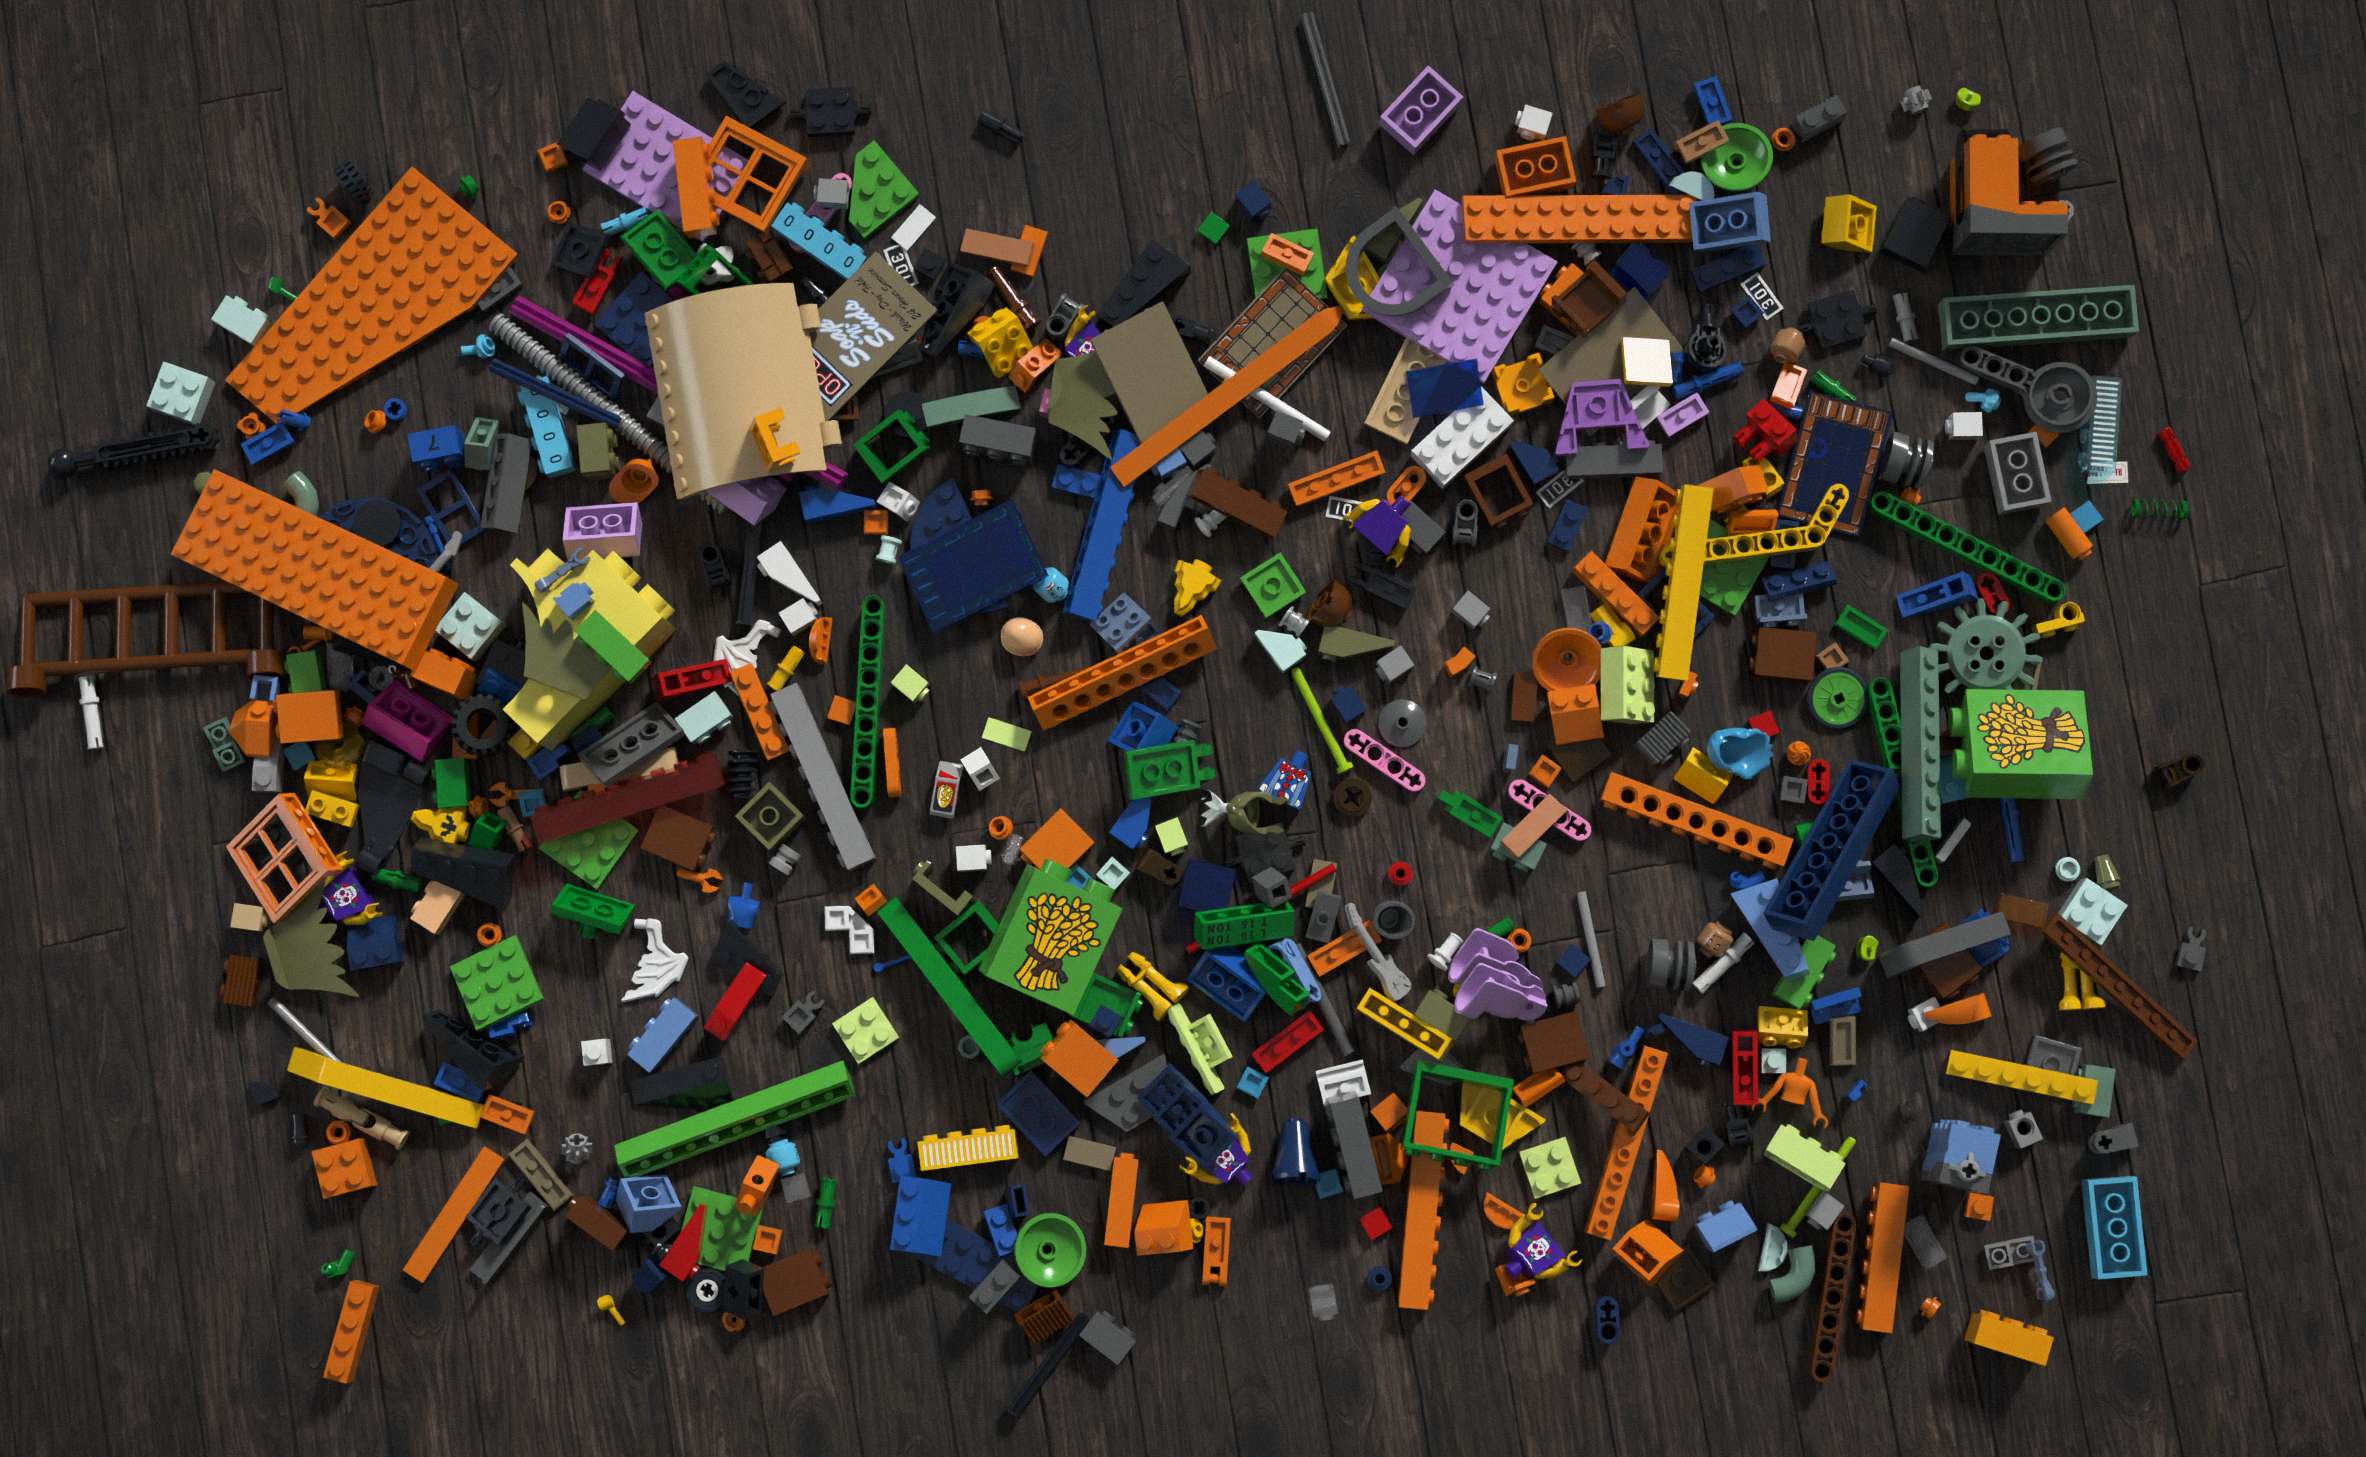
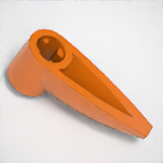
M1984 993L1922 1013L1926 1019L1943 1024H1966L1992 1016Z
M1656 1150L1651 1218L1654 1220L1677 1222L1679 1200L1675 1177L1664 1152Z

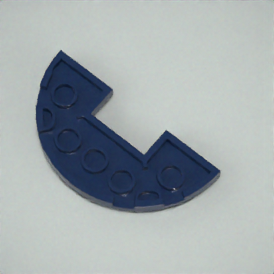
M954 477L937 487L919 509L911 533V553L926 545L928 546V544L940 538L942 539V537L952 533L954 530L974 522ZM958 545L948 550L953 564L957 565L955 569L951 568L952 563L947 552H943L944 550L928 557L931 558L941 553L930 559L929 562L934 573L939 574L937 579L942 590H946L960 582L955 569L961 581H964L978 574V569L982 572L992 567V564L988 563L969 572L965 562L957 565L964 561ZM994 568L982 573L987 588L999 583ZM980 575L963 582L969 597L986 590ZM960 584L944 593L949 605L953 608L968 602L967 600L961 603L968 597ZM985 591V592H983V593H981V594H979V595H977V596L971 598V600L974 599V598H976V597H978V596H980V595H982V594H984V593H986L987 591ZM1003 596L993 602L989 601V604L971 613H994L1010 608L1006 597Z
M372 497L350 499L334 505L332 509L318 516L355 534L353 531V519L355 513L363 504L375 500L388 502L400 514L402 529L395 542L384 548L426 568H429L439 557L433 537L423 522L405 507L392 501Z

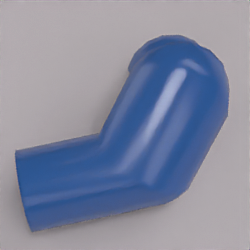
M1760 870L1750 877L1736 871L1730 875L1729 879L1731 886L1739 890L1766 881L1765 876Z

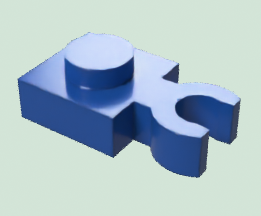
M905 1138L901 1139L902 1147L900 1149H895L892 1141L888 1142V1148L894 1153L895 1157L888 1159L893 1183L900 1182V1176L917 1178L913 1155H905L907 1148Z

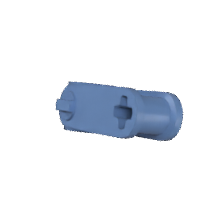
M1285 938L1270 945L1267 949L1296 971L1292 979L1307 991H1313L1309 995L1305 1006L1300 1010H1303L1310 1002H1318L1321 999V991L1294 941Z

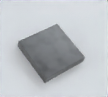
M2033 1035L2025 1065L2075 1076L2082 1048Z

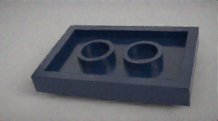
M1032 1070L995 1103L1045 1157L1080 1124V1121Z

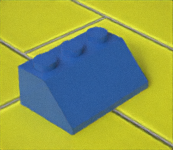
M1231 946L1206 950L1186 979L1243 1022L1248 1019L1266 994L1265 989L1251 970L1244 953Z
M900 1176L891 1250L942 1257L951 1183Z

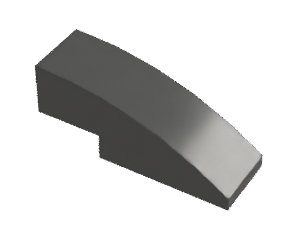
M1206 464L1198 470L1206 469L1207 467L1211 468L1212 466ZM1197 471L1188 477L1172 494L1157 520L1159 525L1175 531L1184 509L1192 513L1194 512L1198 502L1187 497L1186 494Z

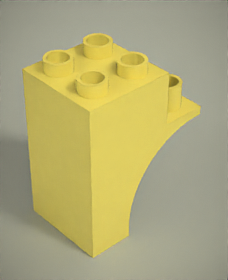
M547 548L529 567L518 558L510 564L522 577L534 598L540 626L542 627L545 618H548L553 633L556 632L565 620H568L572 628L573 639L579 636L575 630L596 610L633 645H637L636 648L649 658L676 631L667 621L675 610L648 584L638 593L633 586L641 577L614 551L603 559L592 550L587 555L590 556V561L586 565L570 570L565 576L552 583L551 587L543 593H540L534 584L542 577L550 575L558 566L565 564L557 555ZM578 582L582 584L585 582L594 592L591 597L595 602L572 620L553 598L562 596L560 593L572 583L576 584ZM612 668L595 686L586 700L528 679L519 693L503 710L536 743L553 751L559 745L565 743L570 738V735L586 722V718H590L623 682L613 674L615 669Z

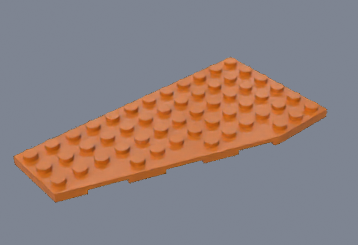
M412 166L225 381L278 424V419H282L278 417L281 409L299 414L305 412V409L336 390L343 389L401 351L404 352L432 335L435 330L463 313L473 310L477 306V302L483 299L490 291L493 283H496L502 277L500 275L517 260L519 255Z

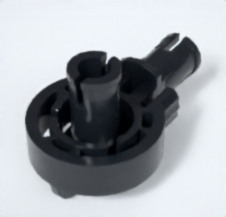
M1709 304L1700 306V325L1693 326L1692 336L1685 345L1687 361L1700 372L1715 370L1725 360L1727 355V346L1721 337V329L1717 328L1714 324L1715 306L1712 304L1710 309ZM1719 356L1718 362L1713 363Z

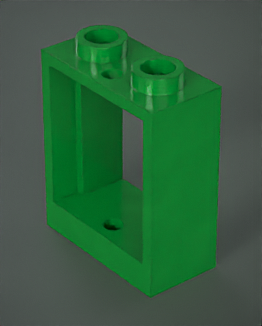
M707 244L676 280L692 296L701 294L694 286L716 261L738 281L734 287L754 285L715 248Z
M897 410L853 444L881 483L888 482L930 449L927 444L929 442L928 437L922 430L917 431L913 426L915 420L907 411ZM898 420L918 448L888 470L868 442Z
M980 901L975 903L934 937L937 941L934 944L943 956L946 953L953 960L949 964L957 974L962 972L964 975H967L980 965L988 948L965 966L944 938L974 913L980 916L993 934H995L999 926Z

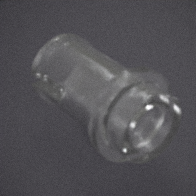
M1010 834L1005 852L1001 854L1003 863L1016 866V863L1020 861L1018 855L1024 837Z

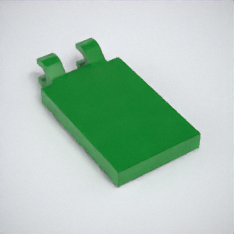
M1186 740L1124 751L1129 798L1135 800L1200 788L1201 780L1215 778L1214 768L1205 767L1199 769L1198 765L1199 756L1212 755L1211 745L1199 744L1195 746V740Z

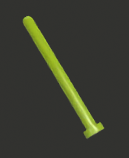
M1298 667L1292 669V675L1339 766L1336 769L1338 774L1349 771L1353 768L1351 762L1347 763L1301 670Z
M1848 1137L1837 1152V1154L1843 1157L1842 1162L1855 1145L1856 1140L1852 1137ZM1813 1186L1786 1225L1782 1223L1779 1229L1789 1237L1794 1238L1797 1234L1794 1230L1822 1190Z

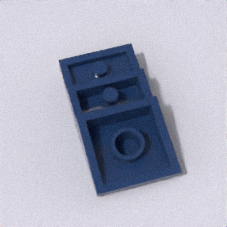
M1170 1063L1137 1097L1154 1114L1153 1119L1171 1134L1169 1139L1204 1170L1237 1138L1231 1127L1209 1101Z

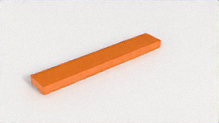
M483 1147L403 1268V1271L421 1283H425L467 1218L465 1216L487 1189L506 1159L488 1147Z

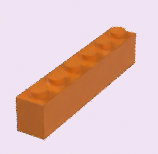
M1876 1182L1875 1187L1872 1186L1870 1201H1873L1872 1211L1868 1212L1867 1225H1870V1234L1866 1235L1864 1249L1868 1251L1867 1259L1863 1260L1861 1272L1865 1274L1864 1284H1860L1859 1299H1862L1861 1309L1858 1308L1856 1312V1323H1859L1860 1329L1892 1333L1909 1186Z

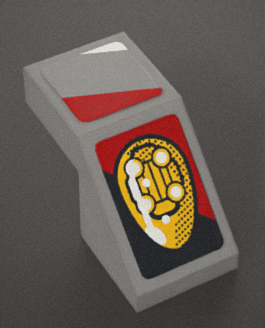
M939 762L930 815L954 818L958 802L959 785L963 773L962 764Z

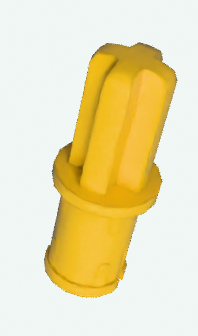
M793 646L782 663L777 664L779 667L767 684L776 691L781 690L790 675H794L793 670L803 657L804 652L798 647Z

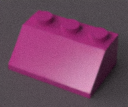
M394 680L368 704L362 724L422 762L435 750L451 726L453 717L417 693L410 692L406 686Z

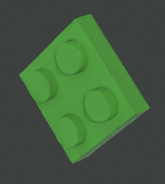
M1281 552L1240 577V580L1266 619L1306 594L1305 589Z

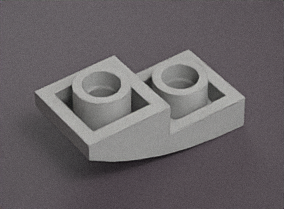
M2034 1236L1984 1245L1989 1270L2034 1261L2033 1255H2030L2026 1250L2028 1243L2035 1245Z

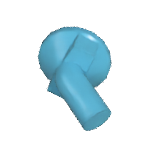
M483 334L477 337L476 345L461 346L462 356L478 354V357L484 359L495 353L494 341Z
M1990 388L1986 390V393L1967 392L1965 396L1968 402H1982L1981 409L1988 413L1996 410L2001 402L1999 391Z

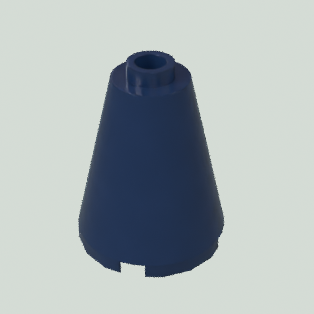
M1289 1118L1288 1122L1283 1124L1271 1176V1182L1274 1184L1285 1186L1286 1181L1287 1183H1293V1186H1309L1317 1184V1181L1320 1182V1174L1309 1127L1306 1122H1303L1302 1118Z

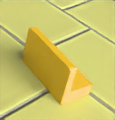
M1693 747L1675 774L1674 780L1714 804L1729 784L1734 773H1726L1725 770L1715 767L1708 756Z
M309 761L304 776L307 796L310 797L311 791L314 790L343 800L355 801L354 783L358 773L357 764Z

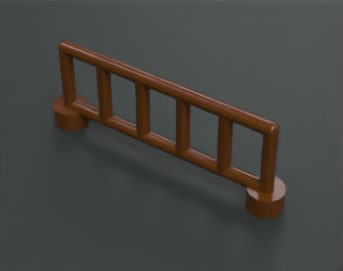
M227 581L25 594L21 598L20 663L18 666H12L7 669L6 693L21 698L44 696L47 693L48 676L246 664V678L253 681V675L278 677V681L286 678L284 668L286 654L274 650V604L260 597L259 648L226 650V595L252 594ZM211 596V652L178 654L179 598ZM164 599L163 655L130 657L131 601ZM116 602L115 658L82 660L83 604ZM68 605L67 661L35 663L36 607Z

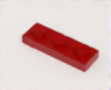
M1309 1010L1254 1051L1252 1056L1264 1072L1267 1073L1324 1029Z

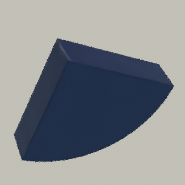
M1621 175L1610 180L1604 186L1601 195H1626L1630 176Z
M1662 1023L1645 1028L1639 1040L1642 1041L1664 1033Z

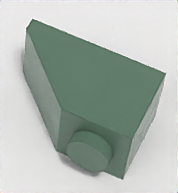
M475 418L464 442L465 467L476 470H489L495 434H498L499 420Z

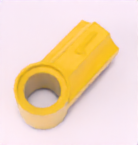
M1607 602L1590 614L1595 623L1605 622L1610 626L1612 635L1607 642L1610 647L1627 646L1636 639L1630 627L1625 622H1621Z

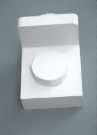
M891 482L887 484L876 501L905 521H909L920 503L910 493Z
M1935 997L1908 1010L1910 1015L1907 1018L1913 1029L1917 1028L1921 1032L1938 1023L1926 1019L1922 1014L1940 1007Z

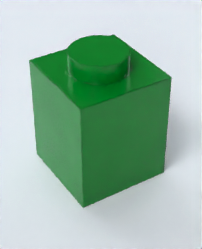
M486 810L475 822L468 844L477 848L494 850L501 842L507 821Z

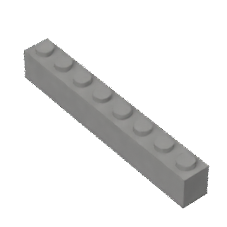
M794 683L770 694L772 701L769 702L774 715L779 714L782 720L779 723V727L784 737L789 736L792 743L788 745L794 759L798 757L802 765L798 767V770L803 780L808 779L810 783L809 795L812 801H817L821 808L817 812L822 823H827L829 826L828 838L832 846L837 844L840 851L837 854L842 868L847 867L851 871L876 860L800 686Z

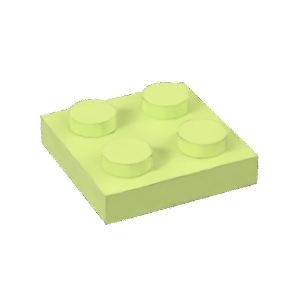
M874 997L832 1023L858 1064L900 1038Z
M1566 1137L1519 1152L1534 1199L1581 1183Z

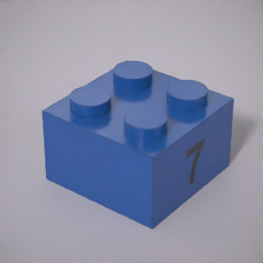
M455 425L407 434L412 462L421 470L431 473L439 471V467L449 465V468L463 466V462H465V435Z

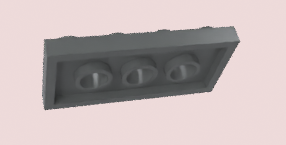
M655 702L578 753V757L601 784L607 788L685 736V733L681 726L658 702ZM649 729H657L653 734H646ZM630 742H637L633 747H626ZM611 755L617 756L614 760H606Z

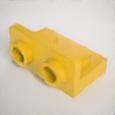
M1759 1006L1758 1043L1765 1046L1785 1045L1789 1048L1804 1047L1808 1037V1010Z

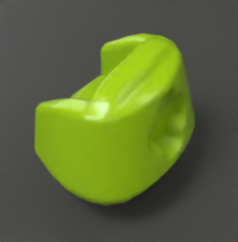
M1961 88L1956 94L1955 103L1962 110L1973 111L1980 105L1981 96L1966 88Z
M1870 935L1859 939L1856 945L1857 957L1864 961H1873L1878 946L1877 939Z

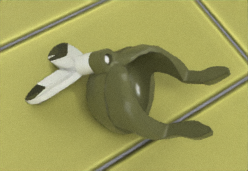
M1202 790L1201 792L1202 801L1211 809L1200 816L1198 820L1199 826H1208L1222 816L1223 813H1227L1229 823L1239 832L1258 836L1271 832L1275 834L1284 832L1282 828L1276 825L1257 828L1256 826L1260 815L1258 799L1283 805L1289 801L1286 797L1280 796L1277 798L1267 792H1243L1235 796L1229 803H1223L1213 792L1209 790Z

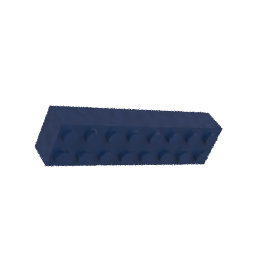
M1849 760L1763 913L1772 930L1815 941L1900 788V784L1892 769Z

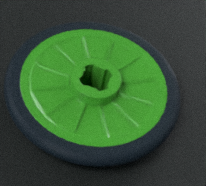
M1833 667L1819 673L1809 686L1807 692L1808 709L1812 717L1826 728L1841 730L1852 727L1862 719L1869 705L1867 685L1859 674L1848 668ZM1840 693L1842 701L1836 704L1834 696Z

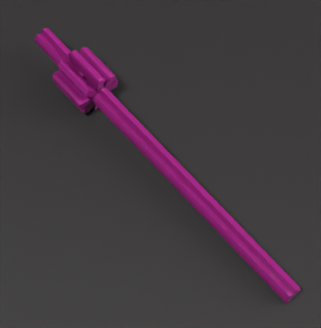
M518 296L515 298L514 304L509 310L511 315L563 342L565 335L569 332L624 373L626 377L658 394L654 368L523 297ZM826 461L827 470L803 472L837 491L841 490L843 483L848 477L847 472ZM800 472L780 474L776 476L784 479L787 482H790L794 479L795 475H798Z

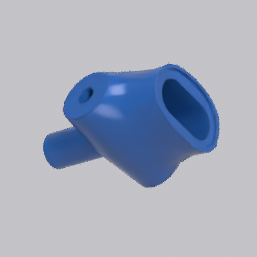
M747 882L743 884L741 897H729L727 905L728 921L732 919L738 927L752 929L753 922L759 913L760 902L750 899L753 884Z
M1636 1025L1629 1038L1615 1046L1608 1060L1617 1067L1624 1069L1627 1062L1634 1055L1636 1044L1645 1030Z

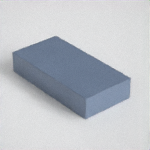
M1509 744L1505 748L1502 772L1511 774L1515 770L1519 745Z

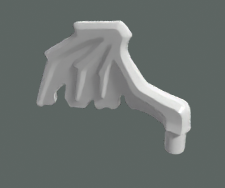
M758 620L744 638L730 641L724 636L716 638L713 661L727 659L730 671L750 663L753 664L755 669L757 668V656L752 654L750 650L757 649L760 640L766 634L778 638L781 629L771 625L770 622ZM733 681L731 683L724 684L725 688L728 686L733 692H735L738 695L736 688L733 684Z
M650 918L647 920L635 919L634 928L646 929L648 934L647 948L652 953L642 956L641 961L638 963V966L642 967V969L635 971L631 980L635 984L643 983L644 985L637 990L627 991L625 997L621 999L622 1002L652 995L658 997L675 980L680 981L688 961V956L684 952L680 954L672 952L663 943L661 922L659 920Z

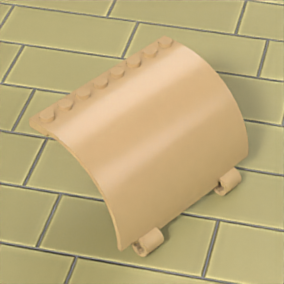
M794 283L757 284L710 291L667 303L645 313L677 499H686L711 488L744 480L788 473L827 470L823 449L841 446V435L837 420L825 421L809 333L821 329L817 304L797 306ZM782 407L785 419L779 421L780 428L771 433L776 438L777 447L796 442L800 449V454L795 456V462L768 472L749 427L754 417Z

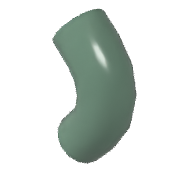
M301 471L295 472L286 480L283 487L293 497L295 507L317 516L319 508L317 491Z
M1812 1245L1788 1250L1791 1262L1789 1273L1783 1277L1769 1280L1775 1304L1800 1296L1810 1286L1815 1273V1257Z

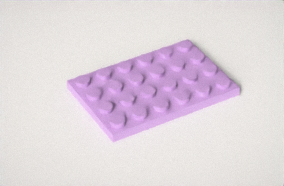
M632 91L621 108V111L626 114L624 118L631 123L627 132L601 171L587 164L582 170L638 205L645 206L648 211L653 213L658 209L670 224L683 231L673 141L701 136L706 144H710L713 138ZM726 146L723 147L718 156V159L740 171H743L749 161ZM714 163L712 166L714 180H711V189L727 198L739 176ZM714 207V212L717 211L720 219L724 211ZM708 236L696 237L695 239L704 244Z

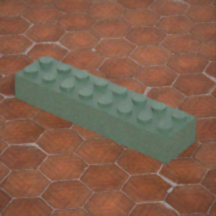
M2135 285L1943 298L1938 304L1942 351L1960 350L1968 346L1989 348L2132 338L2139 332Z

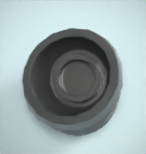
M1391 900L1376 906L1372 913V924L1376 932L1388 939H1402L1408 936L1414 929L1415 916L1407 904Z

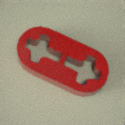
M1992 573L1980 575L1975 581V588L1980 598L1984 599L1987 611L1993 616L1996 615L1997 609L1994 610L1992 606L1995 604L1992 597L1994 595L1998 602H2008V609L2006 611L2008 612L2010 602L1998 578ZM1983 578L1987 581H1992L1993 584L1990 585L1992 594L1987 587L1982 588Z
M1815 759L1807 765L1806 779L1808 780L1806 798L1813 805H1821L1829 797L1830 768L1825 760ZM1817 763L1820 768H1824V772L1819 775V780H1816V772H1812V768L1816 767ZM1816 784H1819V791L1824 794V796L1819 798V801L1811 794V792L1816 790Z

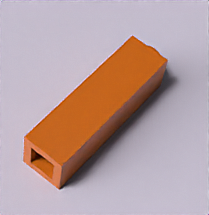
M1120 1153L1119 1157H1114L1104 1245L1129 1248L1139 1159H1134V1154Z

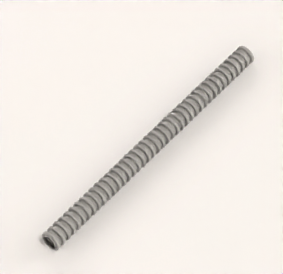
M498 314L489 325L491 332L495 331V335L501 336L500 339L502 341L506 340V344L512 345V349L518 350L517 352L520 355L523 354L525 359L529 358V362L531 364L535 363L534 366L540 368L542 373L546 372V376L552 377V381H558L557 384L563 386L565 391L569 390L570 394L620 416L622 420L615 431H620L621 436H626V440L632 441L634 446L638 445L637 448L644 450L643 453L645 455L649 454L651 460L655 459L656 464L660 463L661 468H666L668 473H672L668 446L665 447L663 441L659 442L658 437H653V433H648V429L642 428V425L636 423L634 418L630 419L631 416L625 414L623 409L619 410V406L613 405V401H608V398L605 395L602 396L600 391L596 392L594 386L590 387L591 384L585 382L583 377L579 378V374L573 373V369H568V366L562 364L560 359L556 360L554 354L550 355L551 352L545 350L543 345L539 346V342L533 341V337H528V334L522 332L520 327L516 328V324L514 322L511 323L509 318L505 319L504 314ZM706 491L699 492L700 494L696 495L701 496L703 501L707 500L706 503L708 505L712 504V508L714 510L718 509L720 515L729 509V507Z

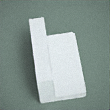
M1647 386L1630 400L1642 430L1656 419V416L1663 413L1670 406V403L1659 392L1660 386Z

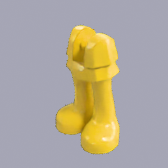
M1131 952L1127 957L1141 970L1134 976L1129 969L1120 964L1117 972L1123 982L1126 981L1129 987L1136 989L1153 1006V1016L1160 1022L1168 1014L1167 1009L1173 1005L1152 989L1143 979L1147 977L1173 1003H1177L1186 994L1189 987L1182 982L1172 983L1151 966L1152 963L1145 960V957Z
M2061 952V967L2064 972V998L2059 1002V1011L2105 1008V1000L2096 996L2092 979ZM2075 969H2079L2081 1003L2077 995Z

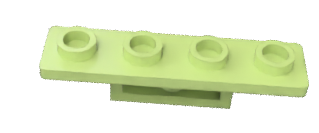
M1180 1003L1167 1009L1169 1021L1176 1027L1182 1045L1187 1048L1193 1066L1198 1069L1202 1077L1204 1087L1211 1095L1223 1090L1224 1086L1214 1066L1233 1056L1213 1018L1208 1014L1191 1024Z

